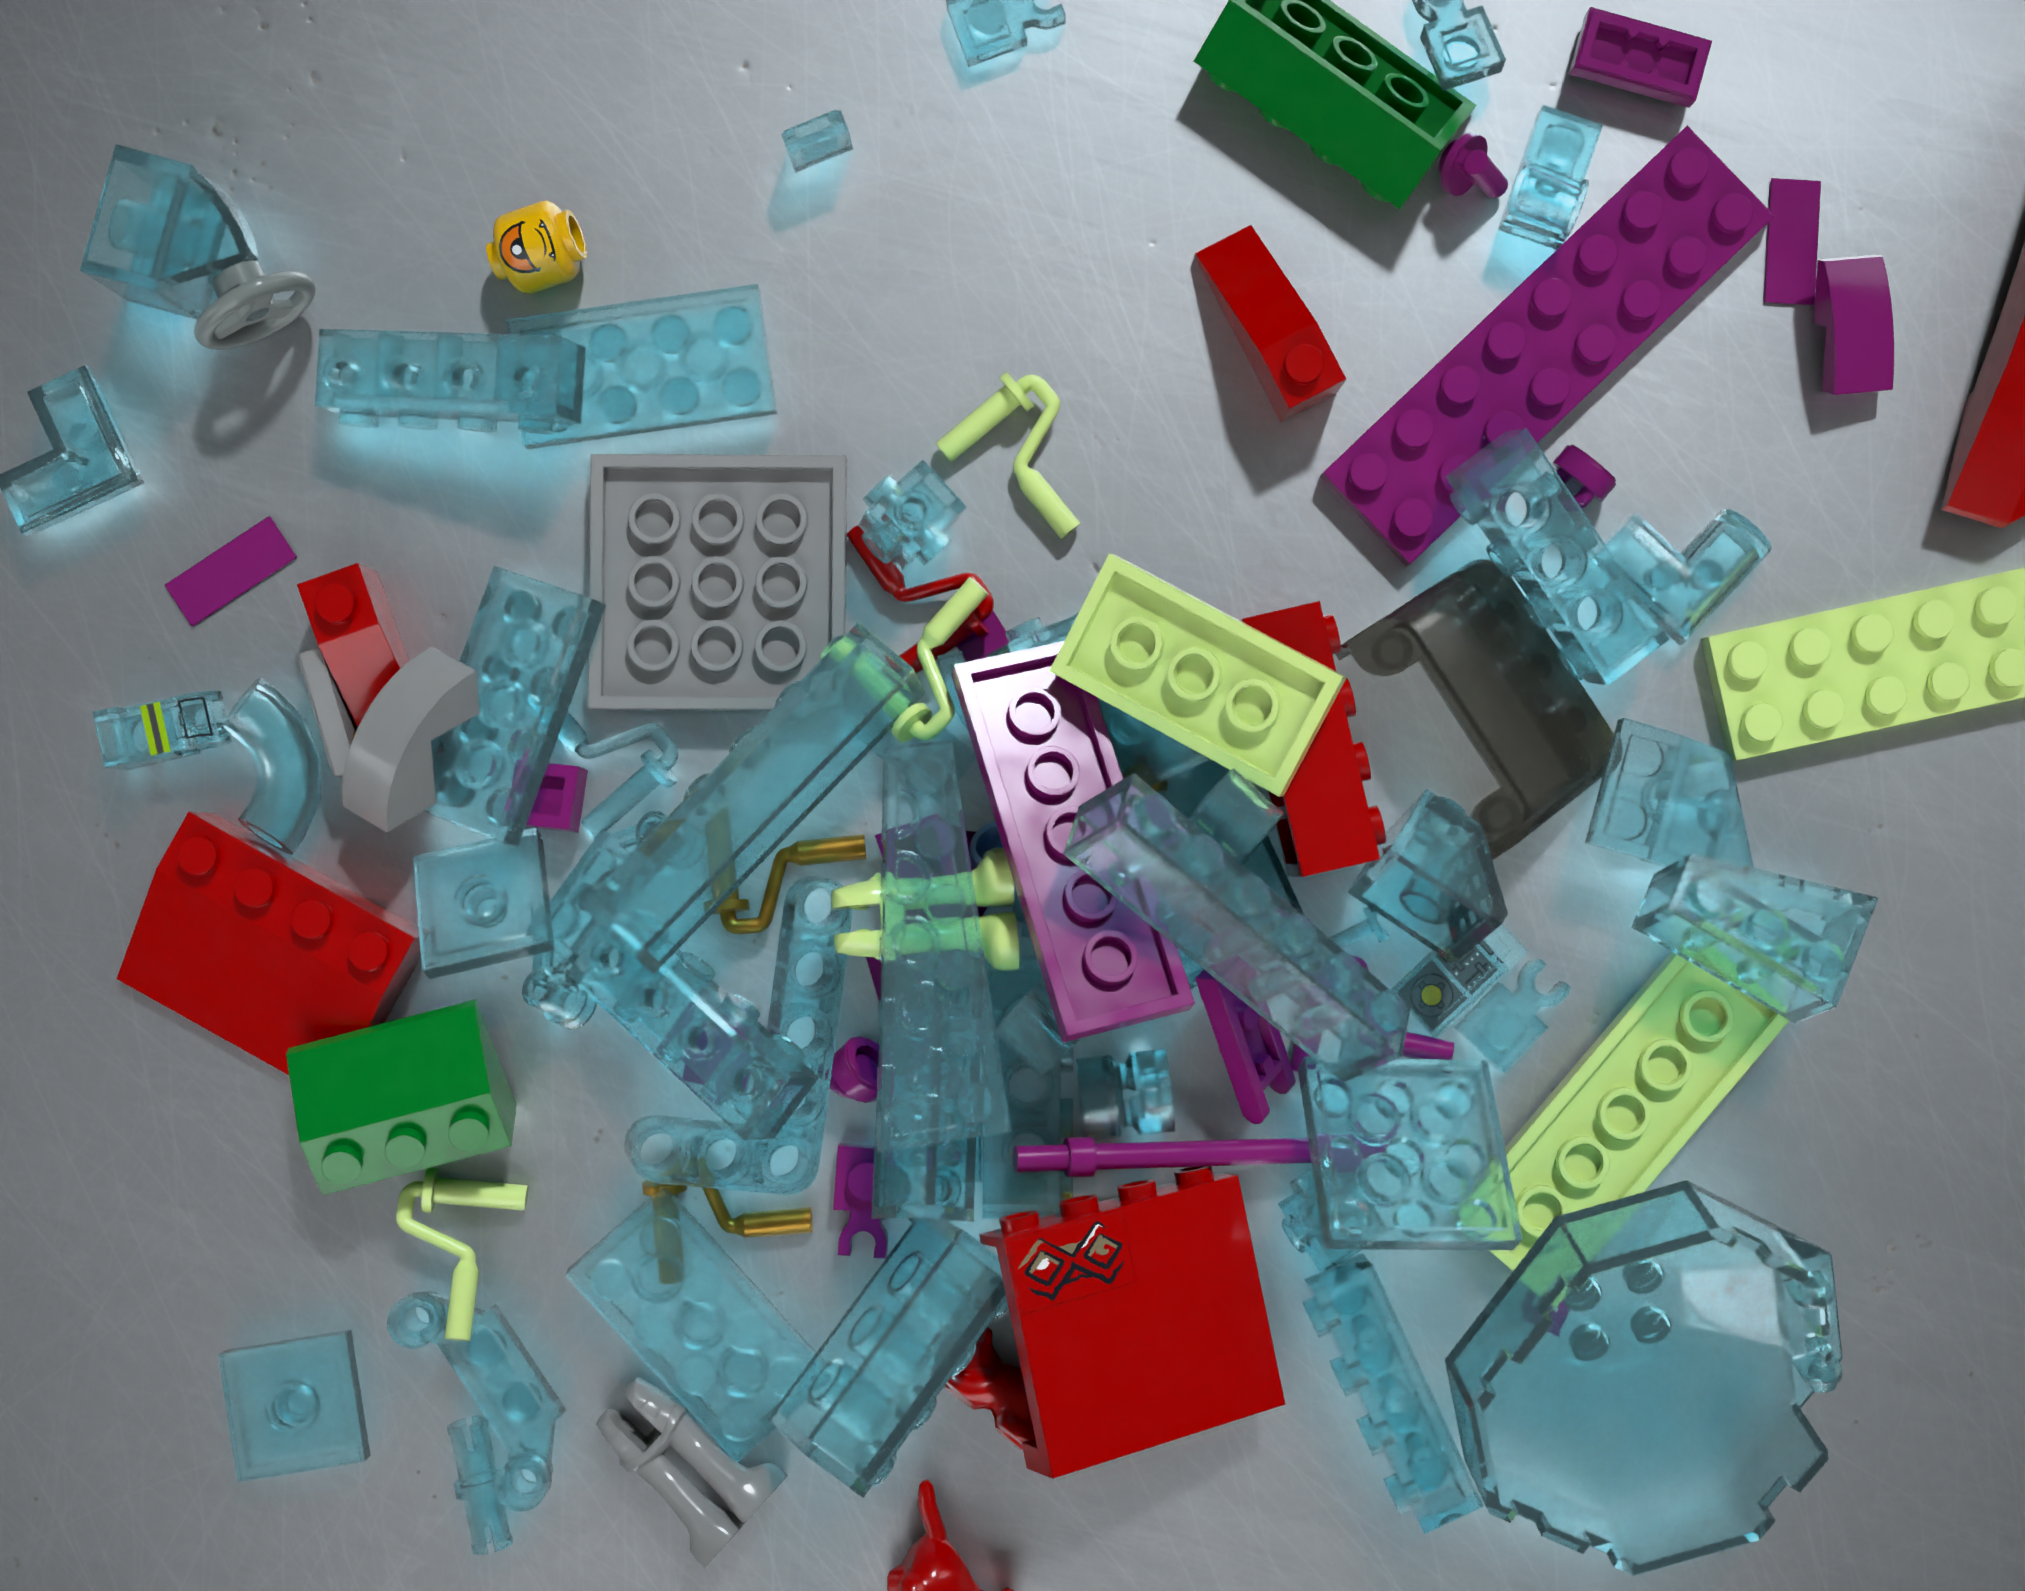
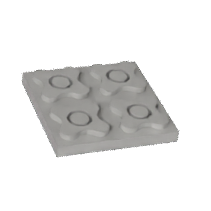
M591 454L588 709L648 711H846V455Z

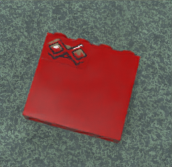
M1212 1166L1184 1167L1174 1171V1182L1156 1186L1155 1179L1125 1183L1117 1186L1118 1197L1098 1202L1097 1195L1069 1198L1058 1203L1060 1213L1039 1218L1038 1211L1036 1210L1006 1215L999 1219L1001 1229L979 1234L981 1244L993 1246L997 1249L1035 1438L1021 1442L1027 1469L1054 1479L1286 1405L1238 1175L1214 1173Z

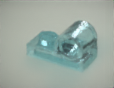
M1545 105L1541 107L1537 113L1499 224V231L1555 250L1563 244L1571 233L1583 206L1589 186V179L1585 177L1603 125Z

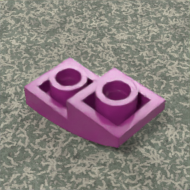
M1869 255L1818 260L1814 324L1826 327L1822 391L1833 395L1893 390L1894 326L1889 282L1883 256Z

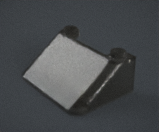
M1477 559L1468 562L1341 644V652L1335 653L1339 661L1351 654L1364 671L1379 677L1396 675L1419 662L1500 786L1475 805L1469 818V832L1475 841V832L1481 826L1483 827L1492 860L1518 844L1595 784L1613 768L1617 760L1618 743L1613 731L1511 575L1502 565L1495 561ZM1484 841L1479 844L1482 857L1487 853ZM1473 850L1469 854L1471 862H1477L1475 852Z

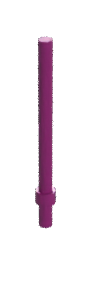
M1389 1135L1095 1144L1092 1137L1065 1138L1062 1145L1014 1146L1013 1167L1015 1172L1064 1171L1066 1177H1093L1096 1170L1389 1161L1392 1157L1393 1147Z

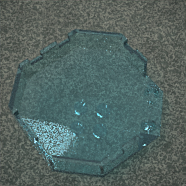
M1688 1180L1556 1216L1445 1358L1464 1461L1488 1513L1511 1523L1516 1515L1535 1522L1542 1537L1584 1554L1589 1546L1607 1553L1614 1568L1633 1576L1759 1541L1776 1522L1768 1507L1783 1489L1789 1485L1790 1488L1801 1492L1829 1460L1828 1449L1801 1408L1815 1391L1819 1393L1833 1391L1843 1376L1840 1364L1843 1356L1832 1255L1829 1251Z

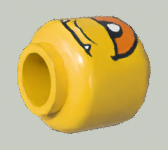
M542 200L499 216L494 222V241L486 244L488 261L496 277L499 280L508 278L517 290L525 294H533L571 281L579 272L580 260L587 257L584 236L573 213L569 209L561 211L557 205L548 200Z

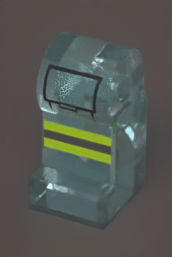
M222 691L194 692L129 707L117 706L92 711L104 767L109 769H137L201 754L200 751L233 742Z

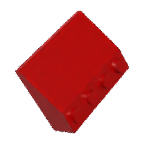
M188 811L156 868L116 979L289 1075L286 1058L288 1048L385 1023L434 935L215 813Z

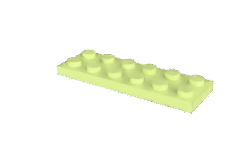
M2025 568L1702 638V646L1728 761H1737L2025 698Z
M1694 925L1451 1210L1448 1216L1551 1303L1799 1009L1702 926Z

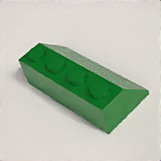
M1228 0L1193 62L1207 71L1209 78L1217 86L1227 91L1237 92L1255 105L1267 122L1279 128H1287L1308 143L1311 151L1320 160L1330 165H1338L1358 179L1363 189L1370 196L1382 202H1390L1399 210L1420 185L1477 106L1331 0Z

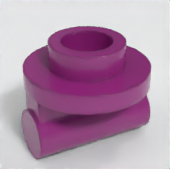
M1468 132L1458 140H1453L1445 148L1438 167L1441 175V186L1445 192L1453 196H1460L1466 193L1473 184L1480 187L1490 198H1498L1506 192L1508 180L1487 155V141L1483 136L1475 132Z

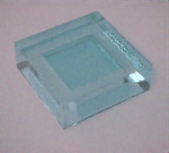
M837 109L784 130V133L781 134L795 173L853 150L849 129L841 110L837 111Z

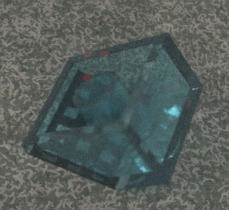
M1428 789L1385 832L1386 843L1377 845L1380 859L1366 862L1347 892L1452 964L1459 961L1497 929L1508 915L1482 825L1467 816L1464 809L1458 803L1447 797L1437 796Z

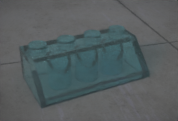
M922 1209L771 1413L768 1420L804 1455L864 1498L872 1486L880 1484L890 1474L896 1463V1452L911 1431L921 1428L929 1420L937 1404L936 1397L950 1377L959 1374L970 1363L976 1351L975 1343L989 1323L999 1319L1009 1309L998 1256L965 1230Z

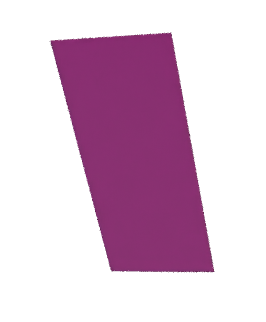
M1771 178L1769 210L1775 217L1768 224L1764 298L1766 303L1815 305L1821 181Z
M269 515L166 583L165 587L190 625L194 626L297 558V556Z

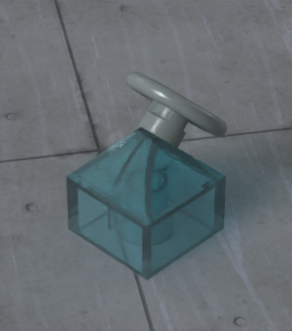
M115 145L80 268L81 272L127 301L196 319L197 322L194 328L196 340L208 349H232L261 340L290 324L308 308L315 296L316 287L314 281L308 275L298 271H281L265 275L258 263L256 242L243 211L231 197L191 164ZM295 291L289 299L275 300L273 294L279 292Z

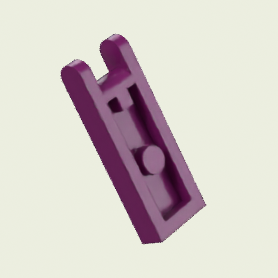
M1228 943L1198 974L1195 980L1241 1112L1249 1122L1260 1124L1270 1113L1264 1090L1269 1085L1275 1092L1286 1094L1295 1085L1296 1079L1251 945Z

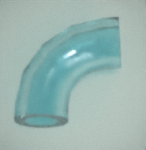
M259 677L241 696L221 726L223 730L238 739L251 752L257 767V788L238 821L251 833L284 853L293 855L304 840L321 801L322 758L307 720L275 687Z

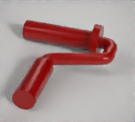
M867 521L858 524L847 533L848 539L882 589L892 594L898 601L912 602L959 589L969 577L978 582L988 592L989 595L944 644L932 649L935 661L974 633L980 639L990 634L983 621L991 615L994 608V599L977 574L966 572L906 588L904 575ZM917 643L889 662L893 673L902 683L923 670L917 654Z

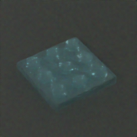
M1304 1057L1298 1066V1075L1324 1249L1514 1250L1523 1239L1488 1060Z

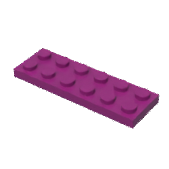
M1062 641L955 664L951 676L1059 1033L1064 1043L1188 1011L1195 1004L1098 699L1096 696L1049 671L1064 643Z

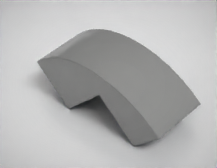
M431 646L407 662L394 674L371 703L353 738L343 775V807L383 831L389 832L436 804L431 740L479 714L476 670Z

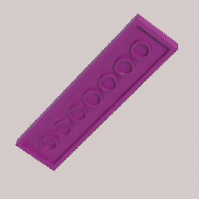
M1687 125L1337 458L1320 477L1406 567L1409 566L1770 222L1775 215Z

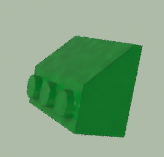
M476 999L294 1046L287 1050L286 1058L299 1143L322 1196L512 1146L517 1104Z

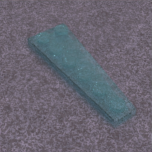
M952 740L890 746L883 751L882 844L884 846V858L881 863L883 915L879 962H882L881 1000L878 1004L880 1067H877V1153L1011 1132Z

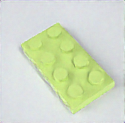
M1110 553L1049 670L1279 797L1284 796L1347 678L1125 559Z

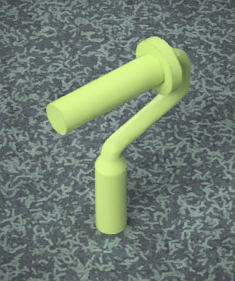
M1005 372L999 377L1004 386L938 440L936 444L946 457L953 462L1021 405L1026 412L1029 411L1034 405L1026 394L1031 390L1034 391L1045 405V409L1017 454L1013 463V471L1021 491L1056 534L1063 539L1081 523L1038 471L1028 467L1029 461L1059 412L1060 400L1049 384L1040 376L1034 374L1026 375L1015 382Z
M971 577L966 580L926 624L922 637L917 643L918 658L940 708L933 717L932 711L924 703L912 705L861 650H855L845 658V670L894 721L891 733L899 742H906L914 737L920 740L933 739L939 735L954 717V704L934 659L932 649L944 644L989 595Z
M430 1167L426 1169L424 1181L411 1182L401 1190L398 1198L396 1223L406 1233L460 1258V1261L453 1270L444 1339L470 1341L479 1279L476 1254L467 1244L413 1220L415 1198L422 1197L421 1210L422 1212L430 1213L433 1212L435 1203L525 1211L528 1199V1185L438 1178V1168Z

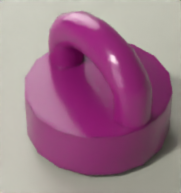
M1572 444L1570 446L1566 445L1552 462L1557 471L1548 481L1547 494L1549 500L1558 509L1566 512L1579 511L1585 508L1593 499L1602 502L1616 486V479L1583 450ZM1569 480L1581 488L1576 495L1568 496L1563 492V487Z
M859 1036L850 1038L832 1055L831 1062L823 1070L822 1078L826 1086L836 1094L869 1103L876 1101L894 1084L895 1071L889 1055L879 1044Z

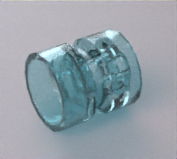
M1165 1048L1130 1052L1124 1063H1117L1111 1054L1076 1058L1084 1137H1092L1094 1140L1120 1138L1126 1127H1133L1139 1135L1175 1132L1172 1085ZM1122 1090L1139 1091V1095L1123 1100Z

